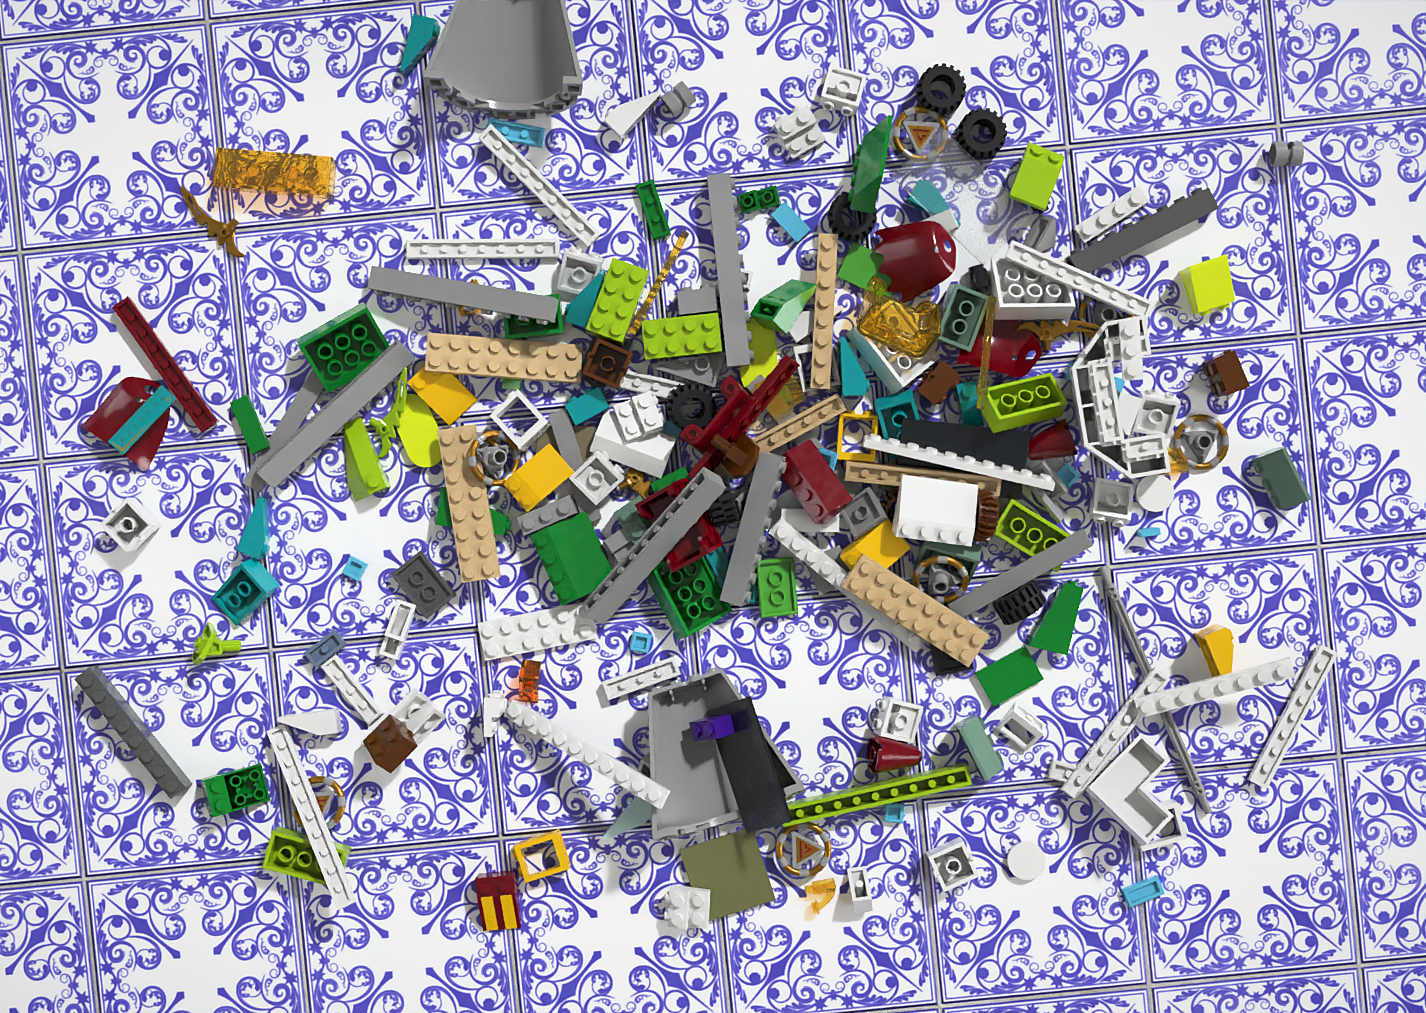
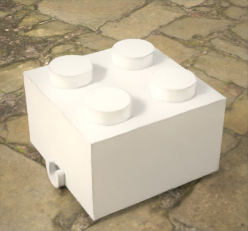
M126 498L117 508H112L109 511L110 515L99 524L125 552H134L161 526L136 498Z
M961 837L926 852L933 868L932 872L935 878L938 879L944 892L979 877L973 863L974 858L972 854H969Z

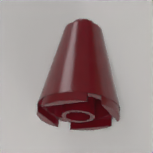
M1066 418L1030 439L1027 456L1030 461L1078 455Z
M872 735L873 738H869L866 758L870 759L871 765L867 766L872 774L917 766L921 762L922 753L917 746L879 735Z

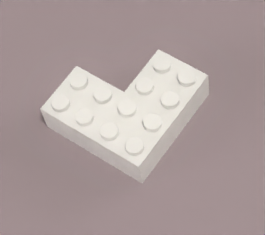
M1142 733L1085 790L1143 846L1148 844L1174 817L1145 789L1148 783L1171 760Z

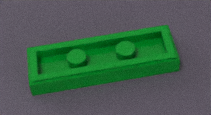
M654 180L635 185L653 241L671 235Z
M244 395L230 402L251 454L255 455L270 448V443L249 395Z

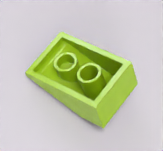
M1029 142L1021 157L1008 197L1045 211L1065 156Z

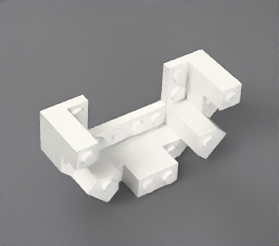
M1145 315L1104 322L1069 369L1072 384L1071 396L1082 447L1126 478L1171 472L1165 433L1124 439L1112 361L1121 360L1119 321L1139 319L1142 356L1152 354Z

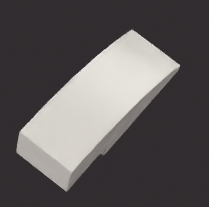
M397 600L379 654L399 661L411 627L416 605Z

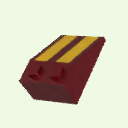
M517 871L478 873L475 882L483 931L521 928Z

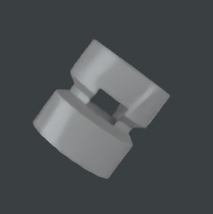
M683 81L677 83L673 87L672 92L667 91L660 97L665 107L674 117L683 112L684 106L689 107L696 102L695 96Z
M1273 141L1269 150V163L1271 167H1284L1285 164L1288 167L1302 165L1304 158L1302 141H1289L1288 144L1285 141Z

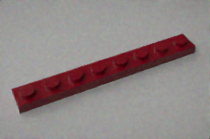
M127 296L114 305L112 308L199 430L205 432L219 421L131 297Z
M786 354L760 387L754 391L747 403L741 407V410L729 422L720 436L730 443H736L742 433L746 432L800 365ZM711 445L698 463L693 466L688 476L693 479L703 467L713 472L724 459V452Z

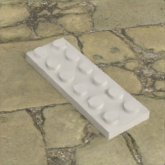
M583 602L480 622L478 623L485 661L596 639L598 634L595 620L586 617L582 606Z

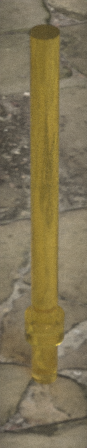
M684 230L681 232L640 311L637 310L634 316L635 320L629 329L630 333L635 335L641 325V321L646 320L648 316L646 314L689 236L688 232Z
M988 296L980 379L976 388V394H978L976 409L984 410L985 398L988 395L989 388L987 379L996 302L995 296Z

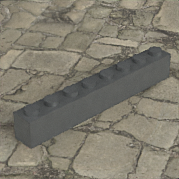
M1200 187L1190 192L1192 196L1186 199L1182 196L1173 201L1174 205L1168 207L1166 204L1156 209V214L1151 216L1148 213L1140 217V222L1133 224V222L1122 226L1123 230L1118 233L1113 230L1105 234L1106 239L1100 242L1098 239L1087 243V248L1081 250L1079 247L1069 252L1071 256L1066 258L1069 265L1090 273L1217 210L1219 207L1210 188L1208 187L1203 190Z
M98 665L89 667L74 679L170 799L178 796L193 784Z

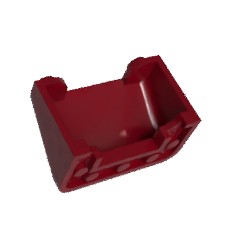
M730 375L722 382L720 388L727 402L703 430L699 426L691 424L685 427L679 435L702 455L711 447L712 437L715 434L720 435L729 422L738 414L741 407L751 398V395Z
M682 478L635 504L638 515L646 520L651 518L654 523L690 481ZM707 511L701 515L698 521L686 532L685 536L667 553L665 563L672 573L722 546V539Z

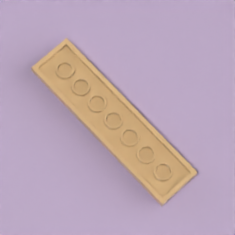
M428 333L425 372L580 384L583 345Z
M476 424L437 430L462 583L501 577L486 484L480 482L474 476L468 461L469 448L473 440L478 436ZM475 455L477 467L480 470V472L484 475L483 463L479 459V457Z
M863 553L841 584L843 588L967 667L973 662L990 636L979 627Z

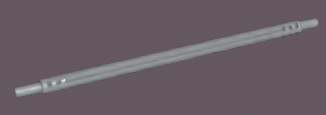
M1105 566L1099 567L1098 570L1105 584L1104 589L1107 592V596H1109V600L1145 679L1152 668L1124 607L1115 582L1112 583ZM1171 712L1160 713L1195 797L1199 799L1205 814L1212 813V809L1205 796L1207 793L1204 790V786L1196 772Z

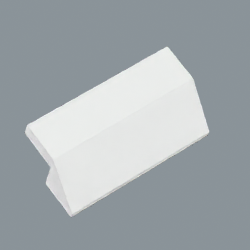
M605 410L595 433L590 452L594 453L597 449L600 452L604 450L611 460L662 478L677 437L659 431L626 442L615 413Z
M413 688L360 742L366 748L363 740L391 714L403 722L408 730L413 732V738L417 745H419L446 718V715L425 694Z

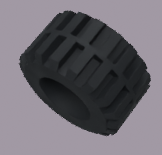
M942 63L941 66L935 64L932 68H927L921 75L916 87V99L920 102L919 106L930 107V111L936 110L942 117L945 114L950 115L958 109L966 95L965 89L967 88L966 83H964V75L960 76L961 71L959 69L955 71L953 65L947 67V63ZM935 81L947 83L952 91L951 97L945 100L937 99L932 95L930 85Z
M978 108L976 111L972 110L964 116L956 131V142H959L958 148L963 149L962 153L964 155L968 154L970 159L977 158V160L981 161L982 158L986 160L991 156L993 157L1002 148L1006 141L1007 131H1005L1007 125L1002 122L1004 119L1002 116H997L998 112L995 110L990 112V108L985 110ZM975 125L988 127L992 134V140L987 144L977 143L971 136V128Z
M846 191L842 195H838L832 202L828 211V225L832 229L833 234H838L840 240L845 239L846 242H857L859 239L862 240L869 235L877 221V208L874 207L873 214L862 212L864 218L859 226L850 227L846 225L841 219L842 210L851 205V201H848L849 192L847 193Z
M687 381L684 382V385H677V389H672L671 396L668 395V403H666L667 413L671 421L678 429L681 428L682 431L691 424H695L701 429L706 427L717 412L715 409L717 407L715 398L711 392L701 383L698 384L694 381L692 383ZM690 397L699 398L702 401L700 412L692 417L684 416L681 413L682 403Z
M725 475L720 477L726 489L708 509L716 528L739 521L737 507Z
M1031 580L998 598L992 603V606L1003 624L1011 625L1038 611L1044 605L1046 599L1035 581Z

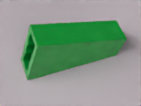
M441 487L435 525L453 527L446 487ZM490 508L494 534L506 535L507 532H510L512 521H509V516Z
M1067 580V584L1060 583L1027 641L1028 646L1068 655L1084 589L1078 586L1079 582Z

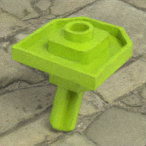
M207 622L201 636H198L193 644L195 648L192 655L193 664L199 666L207 655H222V652L240 651L241 641L222 640L220 637H217L214 625Z

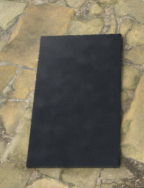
M903 418L900 443L906 445L907 443H915L919 445V448L923 449L932 447L944 454L946 451H949L961 458L970 456L975 458V461L982 463L983 460L994 462V465L999 467L1009 465L1013 467V470L1021 472V469H1026L1031 431L1008 429L993 433L991 428L986 426ZM898 455L897 465L974 473ZM1002 479L1000 496L997 497L1021 500L1023 484Z
M746 696L741 700L706 712L708 717L731 714L735 733L715 740L746 833L793 821L751 696Z

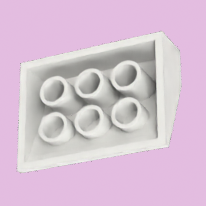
M991 258V304L994 320L1070 318L1076 307L1071 288L1003 258ZM1055 258L1067 264L1066 258Z
M894 297L846 334L891 394L898 392L940 359V356Z
M902 474L891 531L896 537L972 546L976 524L978 485Z

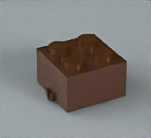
M597 338L592 351H589L587 355L588 361L582 374L619 391L634 354Z
M1226 350L1223 354L1203 362V372L1206 377H1209L1211 391L1217 397L1227 396L1247 389L1250 386L1235 350Z
M943 360L937 361L931 370L923 375V379L914 388V391L930 405H940L947 397L945 393L950 389L953 390L960 382L958 378L961 375Z
M391 714L363 740L375 764L390 774L418 747L413 738V732L408 730L403 722Z

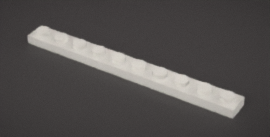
M876 434L865 435L863 439V447L1051 491L1055 487L1054 480L1047 474L1040 473L1039 476L1032 474V471L1021 469L1020 472L1013 470V467L1009 465L999 467L995 466L994 462L983 460L982 463L975 461L976 459L970 456L961 458L957 457V454L946 451L944 454L932 447L923 449L919 448V445L915 443H907L906 445L893 438L888 440L881 439V436Z
M782 517L770 529L769 534L911 650L917 653L924 645L925 639L843 588L841 584L849 572Z
M512 699L504 715L506 718L643 800L662 809L670 790L520 701Z
M283 723L268 730L267 734L337 910H340L357 902L287 724Z

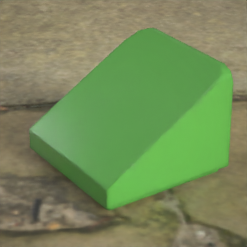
M503 378L502 389L513 391L518 389L521 391L522 380Z

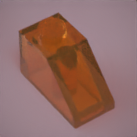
M522 660L519 674V701L538 703L542 674L541 661Z

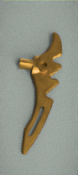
M180 186L182 196L197 222L201 226L207 223L209 236L213 237L217 234L219 246L226 242V251L235 257H244V254L237 249L234 242L236 233L234 229L240 222L233 217L226 224L209 217L200 208L195 197L183 186ZM189 197L191 198V200H192L194 206L196 207V209L198 210V212L201 214V216H199V215L197 214V212L195 211V209L193 208V206H192V204H191V202H190V200H189Z
M1041 319L1040 326L1034 321H1027L1018 325L1016 330H1029L1033 332L1039 341H1043V350H1051V340L1063 334L1084 332L1095 335V331L1077 328L1078 325L1097 330L1100 326L1077 320H1069L1068 326H1066L1058 319H1054V324L1051 325L1045 319Z
M629 467L624 477L625 480L618 484L620 490L622 491L630 487L643 499L651 496L649 495L651 481L644 482L645 472Z

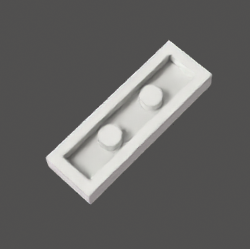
M1139 319L1119 321L1122 381L1143 380Z

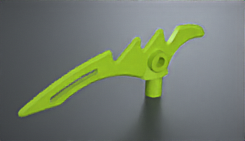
M406 367L403 368L397 382V397L391 411L380 421L371 418L369 421V425L376 428V432L382 441V449L378 455L379 458H383L389 452L392 446L389 438L395 439L397 437L394 426L400 427L398 412H404L407 397ZM402 380H403V392H402V399H401V403H400L401 389H402Z

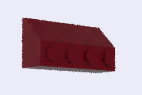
M807 440L782 455L786 457L787 467L784 474L781 475L815 524H827L853 501L812 440Z

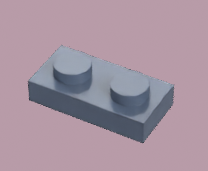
M334 629L305 651L304 654L313 666L317 668L347 645V643L338 631Z

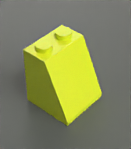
M1227 254L1179 271L1193 315L1200 313V316L1212 313L1211 309L1218 307L1219 310L1230 307L1229 303L1235 301Z

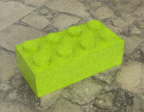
M612 258L586 327L587 334L623 347L648 281L649 270Z
M718 313L641 321L646 361L722 352Z
M1047 373L984 388L977 404L992 432L996 433L1061 417L1068 402L1052 373Z
M1007 499L999 512L998 526L994 533L995 536L1029 557L1070 536L1069 533L1013 499ZM1063 563L1052 568L1051 570L1054 572H1058Z
M279 826L272 830L262 868L327 886L308 835ZM333 841L345 870L352 846Z

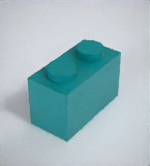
M592 386L584 390L585 394L578 398L575 395L567 400L568 404L565 407L576 426L610 408L599 387L595 388Z

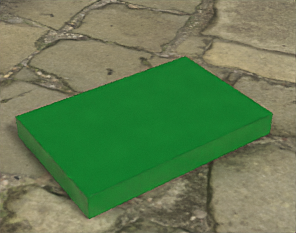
M1026 645L974 672L993 707L1044 679Z

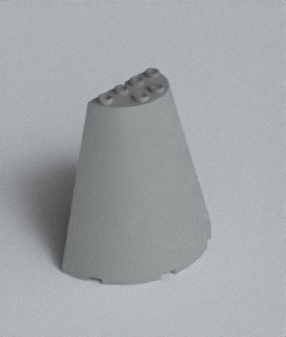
M456 0L424 72V79L431 90L437 89L439 97L461 109L478 114V110L489 112L490 117L513 120L536 119V114L546 113V117L569 109L577 102L578 96L582 95L583 78L565 0Z
M714 667L708 669L706 674L699 675V673L688 676V681L681 682V679L670 682L669 686H656L651 689V692H648L650 779L670 790L662 809L651 804L652 837L654 841L676 839L696 834L698 831H703L707 828L710 830L742 819L716 740L693 741L689 722L708 717L706 712L743 699L722 668ZM761 725L786 801L794 798L796 794L802 793L805 788Z

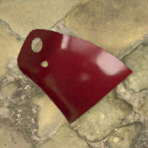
M988 304L971 352L960 349L955 364L981 367L1019 378L1025 376L1037 363L1042 355V347L1031 331L1016 330L1017 326L1021 324L1019 320H994L992 304ZM1035 351V357L1027 361L1025 359L1027 353ZM1017 355L1016 361L1012 359V356Z
M131 376L124 378L81 426L114 448L108 441L153 395L144 390L145 386L151 385L158 389L161 384L157 381ZM140 397L143 401L137 402L136 398ZM170 406L124 454V456L146 471L153 461L167 429Z

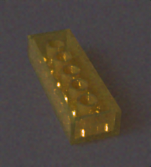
M216 147L213 186L219 190L334 199L337 161L329 156Z

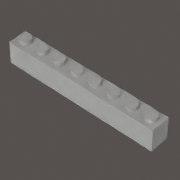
M767 451L759 452V458L755 466L720 596L721 601L742 607L749 603L752 592L749 591L751 584L754 585L757 577L755 569L756 566L760 565L762 558L760 551L766 544L767 537H765L766 529L770 528L772 522L770 514L776 507V492H779L781 489L782 481H780L781 474H784L787 467L786 457Z

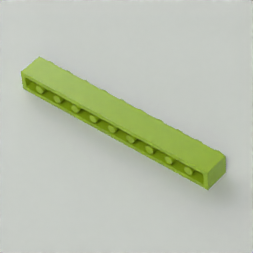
M964 762L787 802L793 821L784 823L783 827L972 785L969 768Z

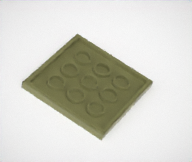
M744 828L679 850L691 887L710 890L709 921L776 900L754 832L746 833Z

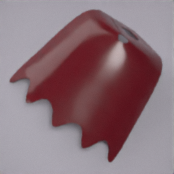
M935 221L915 222L884 228L874 232L882 237V241L873 250L884 257L883 264L878 271L891 278L887 291L901 293L900 305L911 301L942 283L955 270V242L943 226ZM945 240L951 245L950 252H947L944 248ZM935 246L938 247L939 253L934 252Z

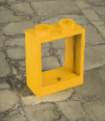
M846 410L840 413L838 416L836 453H839L837 460L875 462V449L870 448L869 454L841 452L844 419L872 421L871 434L877 435L878 416H874V412L863 411L862 415L855 414L854 410Z
M560 829L516 842L514 849H512L514 859L518 860L520 867H518L519 875L521 878H524L525 883L568 870L571 866ZM552 839L560 865L530 874L522 849Z

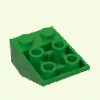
M791 279L760 298L749 315L762 327L787 334L799 314L803 311L808 300L813 296L817 285Z
M261 763L200 779L210 817H217L270 801Z

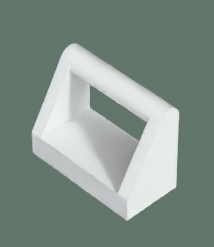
M1016 701L999 721L995 729L1026 752L1044 735L1046 724ZM1011 718L1033 734L1027 743L1004 726Z

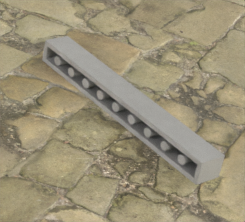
M730 173L707 175L728 369L751 366L750 361H754L753 349L749 350L748 342H752L751 330L747 331L746 323H750L749 311L745 312L744 304H748L747 292H743L742 285H746L745 273H741L740 266H744L743 254H739L738 247H742L741 235H737L736 228H740L739 216H735L734 209H738L737 197H733L732 190H736L735 178H731Z
M371 266L367 287L373 290L375 295L385 296L388 293L392 294V298L403 299V296L409 297L410 301L419 303L422 299L427 300V304L438 306L439 303H444L445 307L452 309L461 306L463 310L474 312L475 309L481 310L482 314L493 315V312L500 313L499 316L511 319V315L518 316L517 320L529 322V319H535L536 323L547 325L548 322L555 323L559 302L558 299L550 296L378 266Z
M397 339L256 468V473L273 489L276 486L280 487L287 480L286 477L290 473H296L301 468L300 464L305 459L307 461L315 455L314 451L317 448H323L329 442V437L333 434L337 435L344 428L343 425L347 421L351 422L358 415L357 412L361 408H367L375 395H381L386 390L385 386L389 382H395L400 377L399 373L403 371L404 367L408 370L415 363V356Z
M704 467L697 473L582 603L586 617L604 625L613 616L615 611L624 604L632 592L649 576V573L660 564L661 560L673 549L675 544L685 536L692 525L710 508L718 496L722 495L726 487L720 476Z

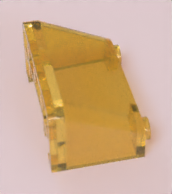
M873 275L868 281L857 320L858 333L911 357H923L941 335L940 305L932 301H923L914 308L885 295V281Z

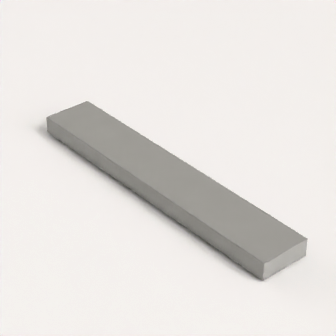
M564 409L548 414L561 457L575 472L584 463L568 411ZM569 479L579 513L586 511L591 522L602 519L598 504L595 505Z

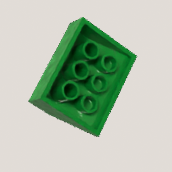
M888 115L863 137L862 144L857 145L855 155L859 156V158L854 161L853 170L856 171V174H852L850 183L854 187L849 190L848 201H851V210L873 214L884 173L892 115Z
M364 302L296 339L298 346L327 393L353 380L390 346Z
M586 511L530 535L561 606L592 593L612 571L609 560Z
M704 556L674 573L667 567L664 560L646 578L678 640L690 636L733 611L729 603L720 600L722 589Z

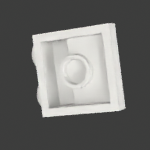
M830 65L819 105H822L828 111L833 109L840 110L845 116L856 115L867 75Z
M800 104L792 109L793 113L786 116L784 113L775 119L776 123H774L773 127L792 160L826 141L808 104L804 107Z
M577 247L566 249L556 289L579 294L602 270L604 258H601L600 254L596 252L582 253V250Z
M1153 389L1140 391L1139 398L1142 401L1132 431L1149 435L1165 433V438L1170 439L1181 404L1180 400L1176 398L1175 394L1169 392L1160 395Z
M650 391L633 396L631 400L613 405V410L626 442L663 430L665 417L662 412H658L656 407L659 405L657 397L655 395L652 396Z
M598 449L569 477L595 505L603 500L625 477L623 469L618 464L614 466L609 461L611 459L604 450L600 452Z
M1096 477L1094 480L1093 498L1090 501L1089 518L1094 519L1093 521L1099 524L1105 523V521L1112 522V525L1115 527L1127 525L1131 520L1134 484Z
M493 690L492 693L484 697V737H492L497 732V729L500 728L499 717L508 708V700L504 698L503 690Z
M884 696L883 700H880L878 703V718H875L872 724L874 733L882 737L914 743L923 706Z
M673 885L666 892L665 902L669 903V908L665 911L664 920L668 921V927L687 929L688 927L707 929L709 927V889Z

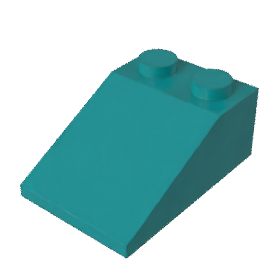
M840 337L838 340L839 377L841 382L840 398L864 397L870 389L869 379L866 380L865 373L845 337Z
M912 389L874 399L885 440L893 438L900 441L903 418L920 420ZM889 453L891 459L898 458L897 454Z
M253 557L241 563L211 598L237 626L266 601L280 584L259 560Z

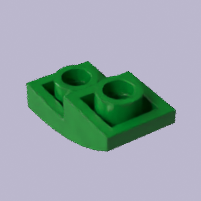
M776 185L737 195L742 214L781 205Z

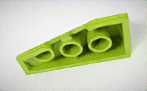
M360 416L351 422H346L343 425L347 479L354 500L357 502L390 488L391 485L362 417Z

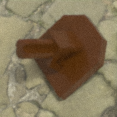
M744 432L736 443H730L718 434H715L711 439L710 443L724 452L726 456L721 464L736 479L747 476L758 461L760 447Z

